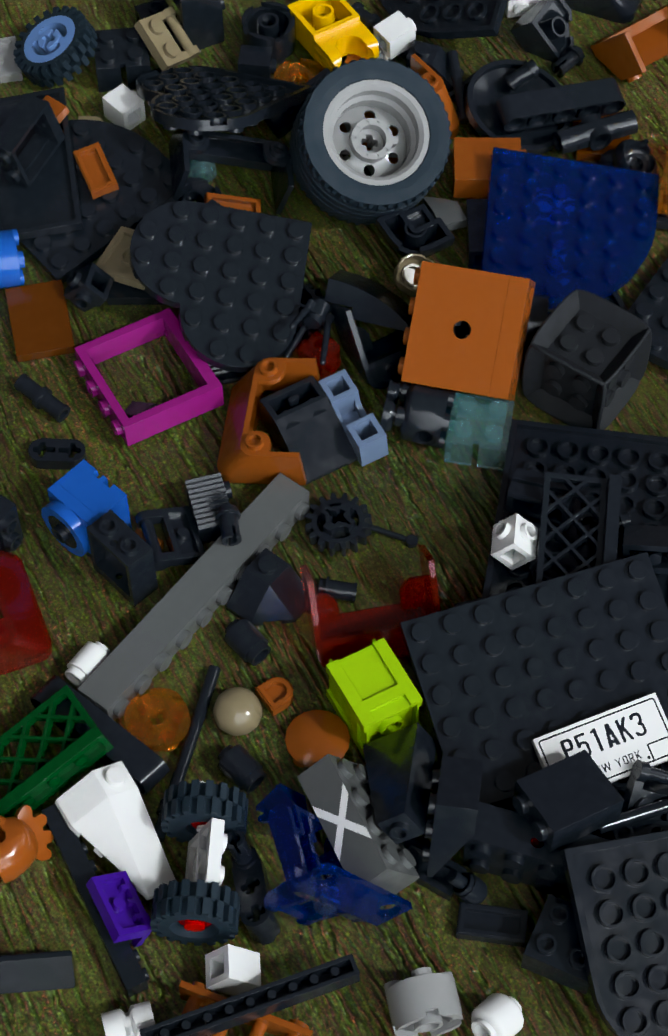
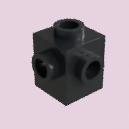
M91 263L80 270H74L70 273L66 280L68 285L63 296L77 308L86 312L96 306L100 307L106 302L114 278L94 263Z

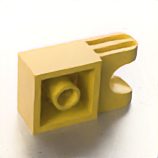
M298 0L287 5L290 9V14L295 17V38L323 69L327 67L331 72L336 66L340 67L342 57L348 54L357 55L365 58V60L379 57V46L376 37L360 21V15L346 0Z

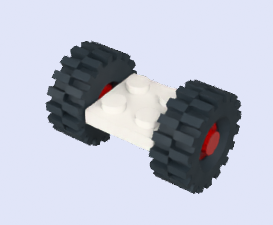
M196 779L192 780V783L181 781L179 786L173 784L169 786V789L165 790L161 819L162 831L167 832V836L170 838L177 837L176 841L178 842L188 841L185 879H182V882H177L176 880L169 881V885L162 883L159 885V888L154 890L150 926L151 930L157 932L156 935L159 937L167 936L166 940L171 942L178 940L180 941L179 944L187 945L189 942L194 943V946H202V943H207L211 946L216 945V942L223 944L228 939L233 940L235 935L238 934L240 896H238L236 891H231V888L226 885L219 886H221L225 875V867L221 865V860L227 846V834L231 831L234 838L238 839L234 830H241L246 835L249 800L244 792H239V788L235 786L228 788V784L224 782L214 784V780H206V783H203Z

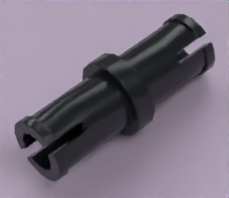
M22 374L16 380L14 388L30 399L35 408L43 409L59 423L67 418L71 408L53 396L52 390L48 387L40 386L27 374Z

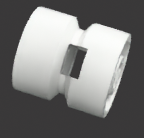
M150 1000L130 1005L127 1013L123 1012L120 1008L101 1013L106 1036H141L140 1029L155 1024Z

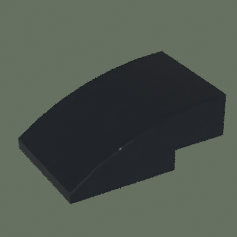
M339 270L328 278L324 301L353 307L352 315L354 320L405 331L406 327L411 326L412 315L408 314L409 305L384 286L344 270Z

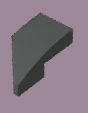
M424 197L422 199V204H425L434 218L440 217L450 231L467 227V218L457 201L435 197Z

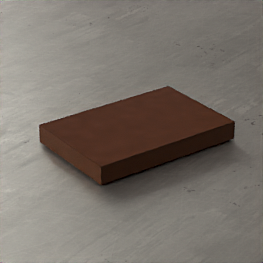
M62 279L5 289L17 362L75 353L66 299L63 296Z

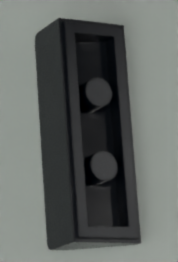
M70 950L0 956V994L70 989L76 985L75 961Z

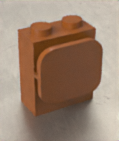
M453 138V198L521 199L522 187H527V170H522V166H526V149H521V138Z

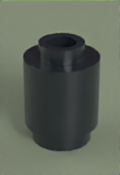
M236 619L227 626L224 641L245 663L256 666L267 658L271 651L268 640L248 619Z
M241 744L234 747L228 745L218 755L219 763L217 768L239 790L251 793L264 781L266 774L262 771L263 766Z

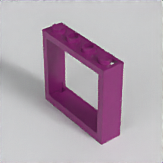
M170 308L74 348L76 360L73 361V365L77 369L78 376L80 378L84 376L90 396L98 398V406L104 417L109 416L114 434L121 435L127 446H131L224 405L222 384L207 362L200 359L188 341H185L180 330L179 321ZM165 335L199 388L128 418L95 365Z

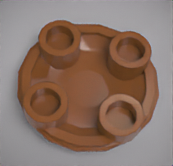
M315 709L303 712L292 720L286 730L285 744L287 751L292 757L293 763L301 768L311 767L327 754L343 759L349 749L350 734L347 725L339 716L329 711Z

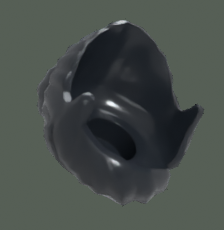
M626 139L618 144L615 149L606 151L599 159L600 168L604 173L608 175L617 174L622 179L633 183L646 182L657 174L658 165L654 156L649 154L648 139L642 141Z

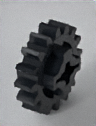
M331 493V500L328 501L320 497V505L311 504V513L305 515V532L309 536L310 544H317L318 552L320 553L325 549H329L331 557L334 556L336 551H340L343 557L346 556L347 549H351L355 553L358 552L357 544L366 545L367 536L372 534V517L368 513L367 505L362 504L359 506V498L357 496L351 501L348 500L347 493H343L341 498H337L335 493ZM354 517H356L359 522L358 526L355 525V520H353ZM319 523L322 524L323 532L318 528Z

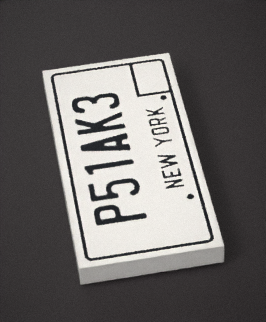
M652 693L535 738L531 743L542 769L586 750L608 780L613 783L630 776L632 766L637 760L648 762L651 767L668 761V720L656 693Z

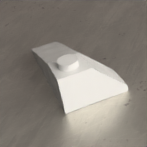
M122 761L92 770L56 799L55 805L69 829L77 837L82 835L94 846L93 851L100 858L105 856L118 868V872L126 871L131 883L146 900L153 899L154 890L159 888L160 884L165 883L169 885V881L175 880L139 789Z

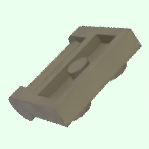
M172 6L164 9L162 12L141 19L134 25L162 72L190 61L201 53L198 46L192 44L175 16L177 13ZM164 22H167V24L169 25L170 29L172 30L180 45L184 49L183 52L175 42L174 38L170 34Z

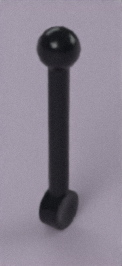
M371 524L372 531L403 541L409 548H415L418 544V538L415 535L404 536Z

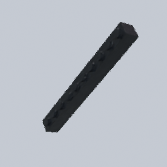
M55 804L41 810L42 814L47 817L46 825L48 830L52 832L58 851L128 997L130 998L148 989L147 980H150L146 968L141 969L138 963L141 961V958L136 949L132 950L130 946L132 940L113 943L87 889L86 884L91 877L96 876L95 871H97V867L93 859L89 860L86 855L89 851L85 842L80 843L78 837L69 829Z
M349 954L140 1029V1035L211 1036L360 982V972L353 955Z

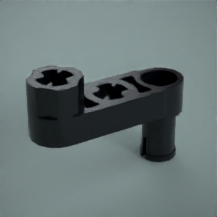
M234 830L238 838L235 839L230 831L227 834L226 848L232 855V873L235 890L241 899V920L253 941L259 942L262 945L274 942L276 936L281 932V926L275 917L266 868L256 849L248 844L244 833L241 830ZM254 886H256L255 889H254L255 892L252 893V894H250V893H251V888L254 887Z

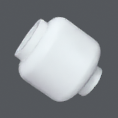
M492 993L472 1011L471 1029L474 1036H515L523 1028L524 1024L521 1005L511 996L502 993Z

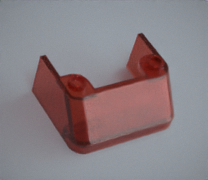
M425 544L419 545L422 575L410 577L401 584L399 589L400 603L339 614L335 598L327 593L315 594L314 582L307 566H300L306 612L315 652L319 663L324 668H326V664L329 663L330 659L333 661L340 660L372 645V639L374 638L376 641L385 638L397 659L409 657L399 624L441 611L435 561Z
M0 550V608L4 618L0 619L1 676L46 660L51 655L53 647L21 558L15 554Z

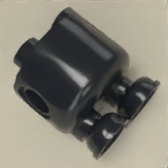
M390 378L380 425L385 432H388L392 429L394 422V426L399 427V435L403 440L443 449L456 391L408 382L400 384ZM398 399H400L399 402H403L404 404L403 406L398 405V408H396Z

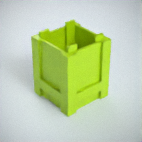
M374 638L372 639V645L340 660L333 661L330 659L329 663L326 664V672L329 675V689L326 690V696L337 715L347 725L349 734L363 757L364 744L417 722L421 725L419 721V707L422 706L423 699L385 638L377 641Z

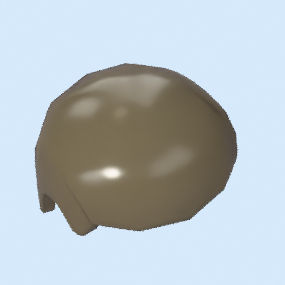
M409 253L398 260L394 269V280L398 289L408 296L416 297L418 286L414 285L416 268L421 267L422 261L434 263V261L422 254Z
M238 686L228 688L218 695L213 706L212 716L219 730L232 736H242L249 734L257 728L262 718V706L258 697L252 691Z

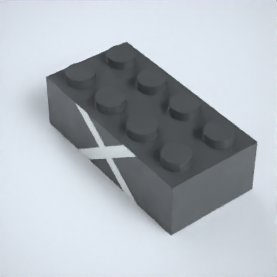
M327 754L297 776L355 892L389 900L420 878L414 867L416 866L415 858L410 851L404 848L402 843L396 845L376 824L367 769L364 765Z

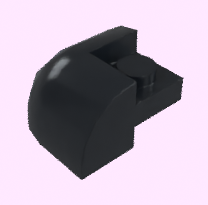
M424 203L406 212L402 210L376 219L378 230L391 248L401 257L409 253L422 254L425 257H429L452 246L455 241L454 235L440 217L435 219Z

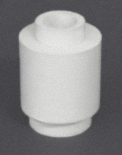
M99 641L95 643L86 642L67 664L66 678L74 686L79 687L110 654L109 649Z

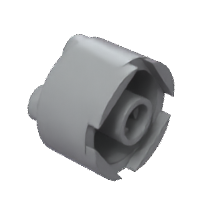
M421 967L411 971V977L393 980L384 984L386 1001L395 1036H419L418 1033L430 1032L431 1036H439L458 1028L462 1024V1009L452 972L432 973L431 967Z

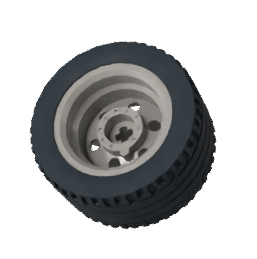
M360 58L357 61L352 60L348 64L343 63L340 67L336 66L331 72L326 73L323 78H320L318 83L312 88L301 106L291 130V139L289 140V145L291 146L289 149V154L291 155L290 163L293 165L292 170L296 174L295 179L300 184L301 190L305 191L306 197L310 198L314 205L320 207L322 212L325 211L329 216H334L339 221L353 222L355 225L364 224L366 226L372 223L376 225V219L402 210L406 212L414 208L435 185L448 162L447 157L450 155L449 147L452 143L450 139L452 132L449 129L451 124L448 120L449 115L444 109V103L441 101L439 94L434 91V87L426 79H423L418 72L416 73L401 63H396L392 60L386 61L382 58H370L367 60ZM371 112L374 114V118H365L364 113ZM341 124L345 125L347 133L340 130ZM389 127H395L398 134L393 136ZM339 154L350 155V158L343 161ZM388 157L398 158L397 163H390ZM364 167L368 168L372 176L364 174Z

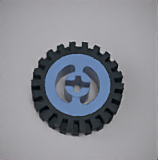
M58 6L53 7L52 14L49 10L43 12L44 17L42 19L37 15L33 18L36 22L34 25L28 23L25 26L28 30L27 33L21 31L19 34L21 41H16L15 43L17 49L13 52V55L16 57L14 60L20 70L34 85L37 84L43 88L45 85L48 88H52L54 82L58 86L63 85V78H66L68 82L73 79V72L79 75L82 72L80 66L84 65L87 67L90 61L87 57H94L95 51L93 48H97L98 43L96 39H98V36L90 22L75 7L63 6L62 9Z

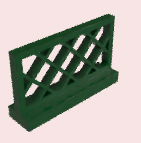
M65 685L0 736V764H14L11 778L0 779V785L8 786L6 796L0 799V815L4 817L14 816L17 809L23 804L30 805L32 811H34L114 748L68 685ZM66 698H69L71 701L69 716L55 715L57 706ZM46 721L42 736H29L30 728L34 723ZM53 722L67 723L64 737H50ZM75 723H87L90 727V730L80 738H71ZM10 742H19L16 757L3 756L4 747ZM27 742L40 743L37 758H24ZM48 744H62L60 753L53 759H45ZM22 764L35 765L34 772L29 778L18 780Z

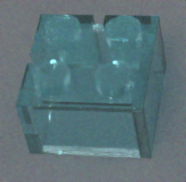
M455 393L445 441L444 462L471 466L473 444H479L477 467L504 471L515 401Z

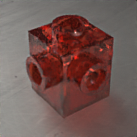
M316 331L309 339H304L301 342L297 353L298 358H316L322 380L334 374L340 367V345L333 338L329 337L326 363L323 366L320 365L323 335Z

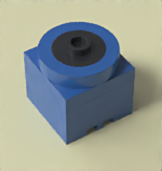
M84 459L47 489L50 502L41 509L42 518L52 535L69 552L79 557H82L87 552L91 554L86 528L109 510H112L132 529L127 494L115 484L109 488L108 479L104 475L98 479V471Z

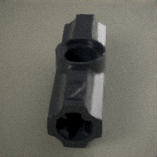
M633 110L623 111L602 118L599 114H590L583 118L578 125L554 131L553 141L558 154L562 155L587 147L594 151L602 150L612 140L638 132L636 115Z

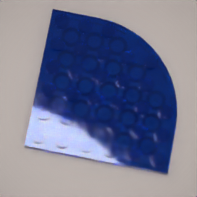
M493 147L481 271L533 280L536 282L534 294L549 295V309H555L569 293L576 289L594 293L602 298L610 296L635 276L650 251L657 223L659 174Z

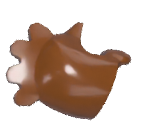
M21 805L14 816L4 817L0 815L1 885H5L18 878L36 859L45 861L52 856V852L47 848V844L52 842L54 838L50 830L43 829L47 823V817L42 813L33 814L30 805Z

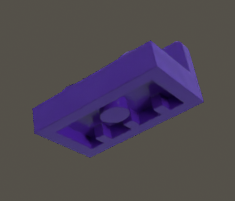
M121 871L91 877L86 886L113 943L132 940L133 947L141 946L152 932L150 926L151 918L146 913L137 895V890L131 883L127 872Z

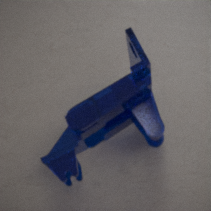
M280 783L256 806L257 811L264 812L258 817V821L269 823L286 881L266 894L264 898L266 909L272 912L281 911L296 918L299 924L304 926L339 915L354 922H368L378 926L412 909L411 902L344 870L328 837L324 842L325 853L318 857L314 847V843L317 842L315 832L323 827L318 817L307 811L304 795ZM385 905H396L390 909H379L380 907Z

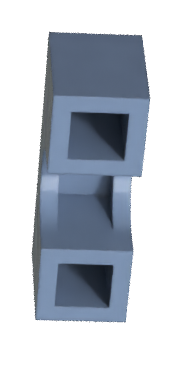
M343 369L318 381V384L328 396L360 465L363 467L388 455L387 435L374 414H366L360 401L359 390L346 370Z

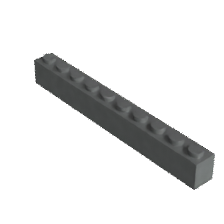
M279 473L241 513L238 522L242 541L235 546H229L228 538V544L225 546L222 544V537L220 536L77 688L78 692L113 720L124 716L135 697L147 691L152 679L158 672L165 671L169 667L172 657L180 649L183 650L189 645L193 634L200 627L203 628L210 622L214 611L220 605L223 606L229 601L245 568L265 548L272 552V548L279 541L282 542L288 537L292 526L298 520L302 521L305 518V515L310 511L309 491L282 473Z

